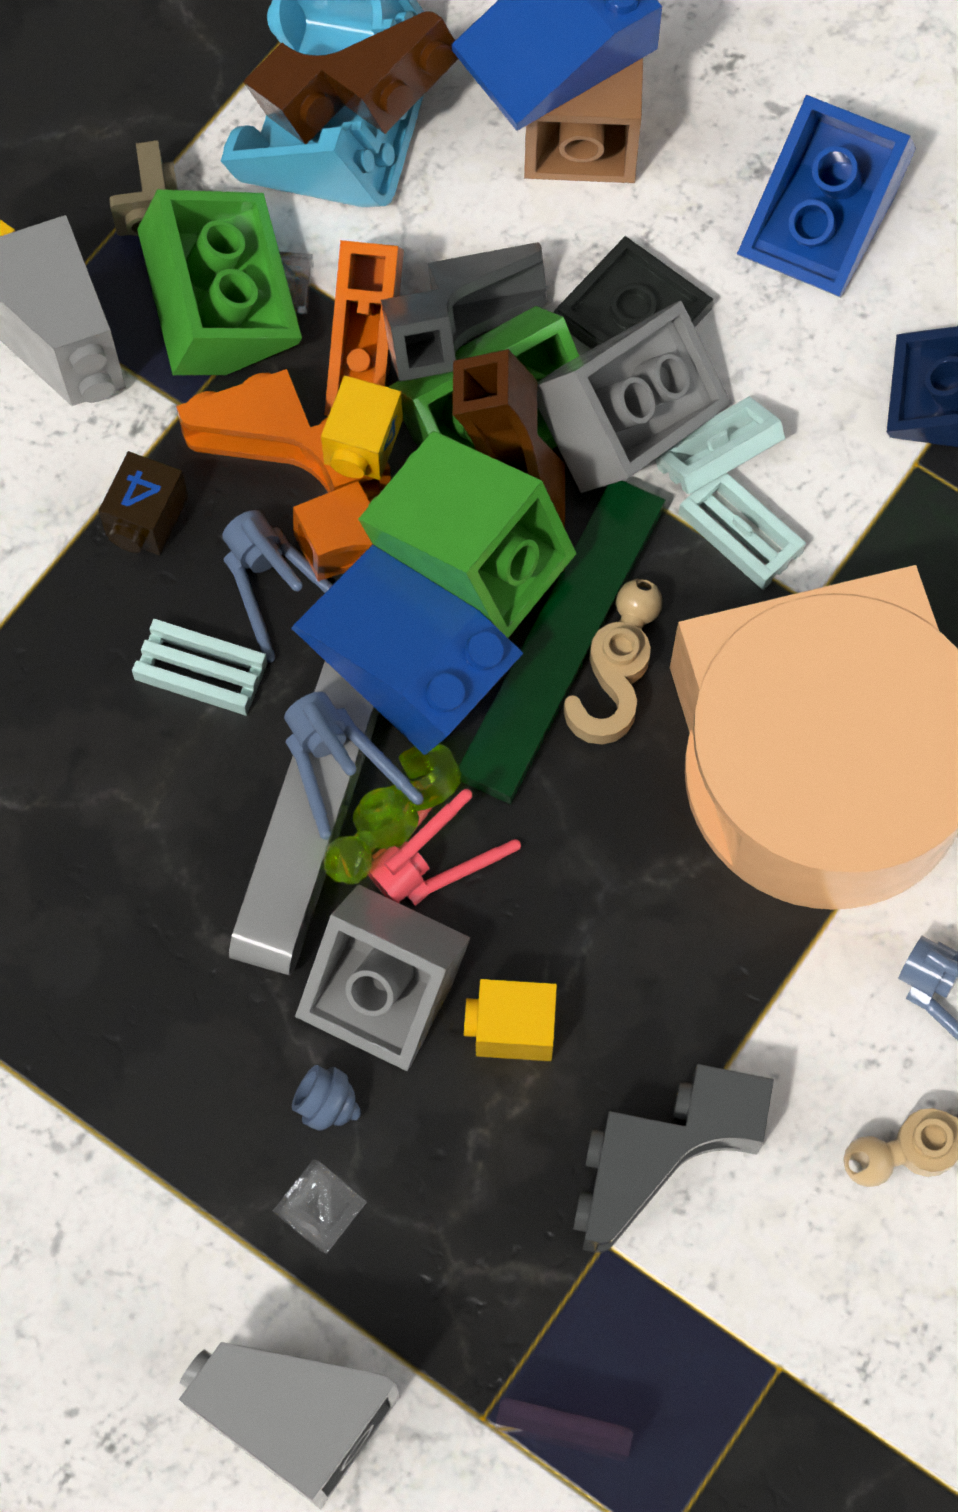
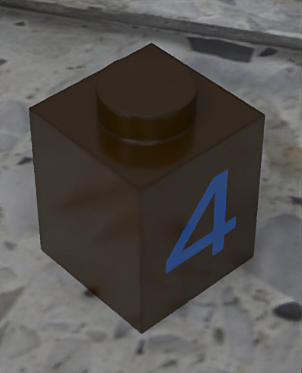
M128 451L98 510L109 540L119 548L132 553H139L143 549L160 556L188 499L182 470Z

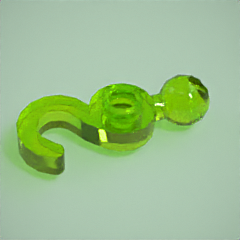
M438 744L424 755L414 746L400 754L399 760L408 778L415 779L427 775L419 780L410 781L423 795V803L420 805L414 804L395 785L387 788H377L367 793L361 799L353 814V822L358 831L354 836L337 838L328 845L323 856L324 867L331 879L336 882H344L345 884H357L365 879L373 865L371 853L375 848L388 849L393 846H401L410 838L418 826L419 815L417 811L430 809L444 802L455 792L460 784L462 773L448 747Z

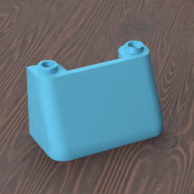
M272 0L267 12V21L271 32L280 43H284L291 49L303 54L327 55L345 49L425 11L417 0ZM423 96L386 134L344 106L307 144L298 140L266 115L261 133L254 126L249 125L237 126L231 131L224 145L221 162L242 183L357 207L387 206L392 202L397 189Z

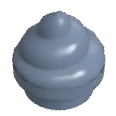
M319 1065L313 1066L302 1079L292 1102V1110L302 1115L303 1124L318 1131L325 1130L332 1126V1124L342 1126L349 1120H358L361 1116L360 1107L355 1102L354 1089L348 1082V1076L336 1067H330L326 1070Z

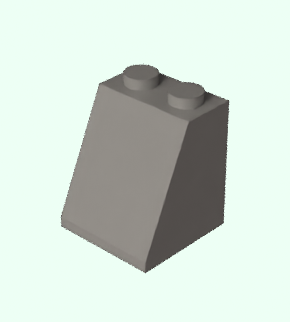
M64 215L0 236V341L71 406L83 402L94 403L105 400L115 391L126 388L111 330L67 216Z
M221 1342L212 1354L204 1349L191 1362L180 1380V1384L187 1389L178 1400L192 1413L321 1510L400 1397L396 1383L383 1374Z

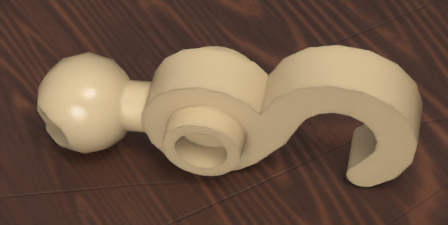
M636 578L622 586L616 598V606L621 615L620 622L605 625L597 631L592 639L590 651L592 670L601 687L616 703L617 710L615 714L604 719L594 718L587 713L578 697L572 695L565 699L564 715L568 727L575 736L588 743L603 745L616 742L628 733L634 723L637 698L631 684L642 678L646 672L651 651L648 637L642 631L643 625L653 622L663 607L661 592L655 584L648 580ZM640 587H646V588H648L649 590H646V591H645V590H641V589H639V588H640Z
M934 1108L920 1109L911 1114L898 1130L896 1140L884 1142L873 1136L859 1137L852 1141L845 1150L843 1158L845 1171L854 1182L865 1187H874L885 1183L893 1174L894 1167L904 1165L913 1173L921 1176H939L950 1170L958 1160V1118ZM849 1160L859 1162L862 1166V1171L858 1173L853 1172L849 1167Z

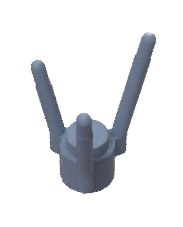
M251 510L237 516L225 527L222 536L231 551L224 557V562L235 577L261 652L266 654L267 662L271 663L276 658L246 570L250 568L254 573H261L274 567L292 590L300 591L303 584L284 560L283 554L324 593L333 584L328 579L318 582L307 559L287 540L280 528H272L259 510Z
M313 692L305 695L293 703L285 712L284 719L293 732L286 739L285 743L296 759L313 818L323 840H329L332 836V831L309 753L312 752L314 757L317 758L332 754L347 775H354L357 770L356 766L343 746L346 736L414 804L420 805L423 803V795L410 783V780L354 724L345 708L336 710L326 693Z
M921 936L904 964L898 979L912 986L906 999L925 1009L958 1041V1021L932 998L935 993L947 998L958 979V952L941 942L935 943Z

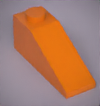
M340 240L325 416L330 414L344 375L384 387L388 386L391 356L389 354L381 300L400 296L404 249L399 246Z

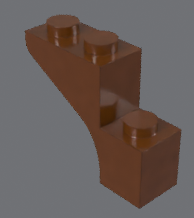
M425 11L332 54L307 55L281 43L243 83L267 117L304 144H307L344 106L386 134L458 60L452 51V43L455 39L442 17L434 12Z
M509 349L454 360L452 415L464 427L477 451L542 480L565 528V463L537 435V380Z

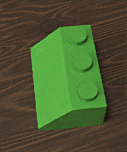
M157 189L137 231L172 375H228L298 345L302 336L264 193Z
M538 306L532 307L461 346L455 354L456 360L509 349L534 376L537 382L564 364L579 357L564 317ZM453 372L401 382L397 381L389 386L391 389L401 391L403 420L411 438L418 447L432 431H435L476 450L464 427L452 415ZM537 407V435L553 449L557 447V444Z

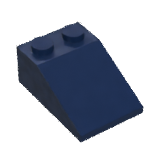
M958 326L896 335L886 431L890 438L958 447Z

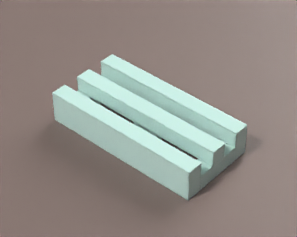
M748 396L711 418L657 457L655 460L658 470L663 474L668 472L670 480L675 484L681 483L682 490L689 495L784 440L785 435L782 422Z
M728 473L694 491L680 504L678 515L762 590L771 584L772 578L776 574L780 575L787 569L788 563L792 559L796 560L804 552L806 542ZM717 490L778 544L782 550L777 553L752 531V527L738 515H734L712 494ZM701 505L705 510H707L714 518H716L723 526H725L733 535H735L742 543H744L751 551H753L761 560H763V561L766 563V565H764L760 560H758L751 552H749L741 543H739L732 535H730L723 527H721L713 518H711V517H710L704 510H702L699 506Z
M153 619L150 626V637L148 640H144L141 648L142 656L140 661L136 660L132 669L134 679L247 716L268 664L266 654ZM166 642L250 670L249 672L239 670L162 644ZM156 659L204 676L214 677L242 686L243 688L240 693H236L153 665Z

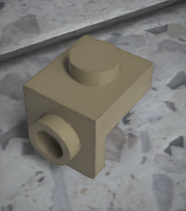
M158 140L136 143L142 191L113 195L109 198L116 232L119 236H139L137 229L157 189L178 190L174 162H162Z

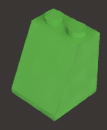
M432 431L418 449L408 457L402 468L380 494L370 502L368 508L358 518L373 545L478 609L507 638H509L577 554L542 480L435 431Z

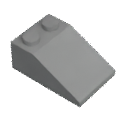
M682 301L673 303L564 364L537 382V407L581 493L630 478L731 405L728 395Z

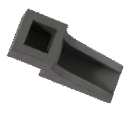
M531 243L428 263L431 283L430 291L381 300L389 354L399 382L453 372V361L456 360L455 354L465 342L500 326L534 306L541 307L548 302L540 243Z
M697 1064L691 1083L680 1081L678 1086L673 1119L683 1120L684 1126L609 1111L605 1130L592 1128L585 1166L598 1169L593 1193L580 1191L573 1230L586 1232L582 1250L594 1253H604L610 1250L673 1173L691 1158L714 1151H738L757 1155L764 1142L774 1079Z

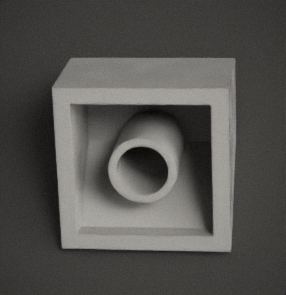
M358 884L330 916L295 1017L408 1071L453 985L471 937Z

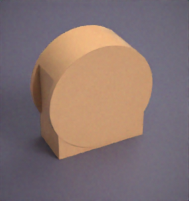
M916 565L678 622L670 671L690 732L685 754L686 791L690 808L703 837L714 853L731 871L759 891L776 899L809 908L836 910L869 906L888 900L920 882L939 864L958 836V649L939 631Z

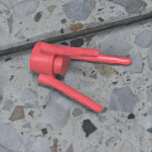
M462 790L407 842L439 800V795L436 792H430L425 797L423 803L415 808L388 843L371 856L373 861L364 870L385 897L397 903H400L407 897L416 906L430 893L518 851L521 848V842L517 839L511 840L424 881L422 875L430 868L418 851L472 798L471 790Z

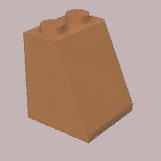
M643 58L526 126L524 179L635 183L642 114Z

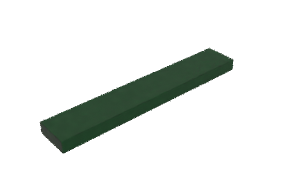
M623 480L607 486L574 548L577 554L565 567V572H562L521 648L523 654L512 665L456 771L457 780L511 805L591 651L592 639L597 631L604 626L616 603L618 592L627 582L665 508V499Z

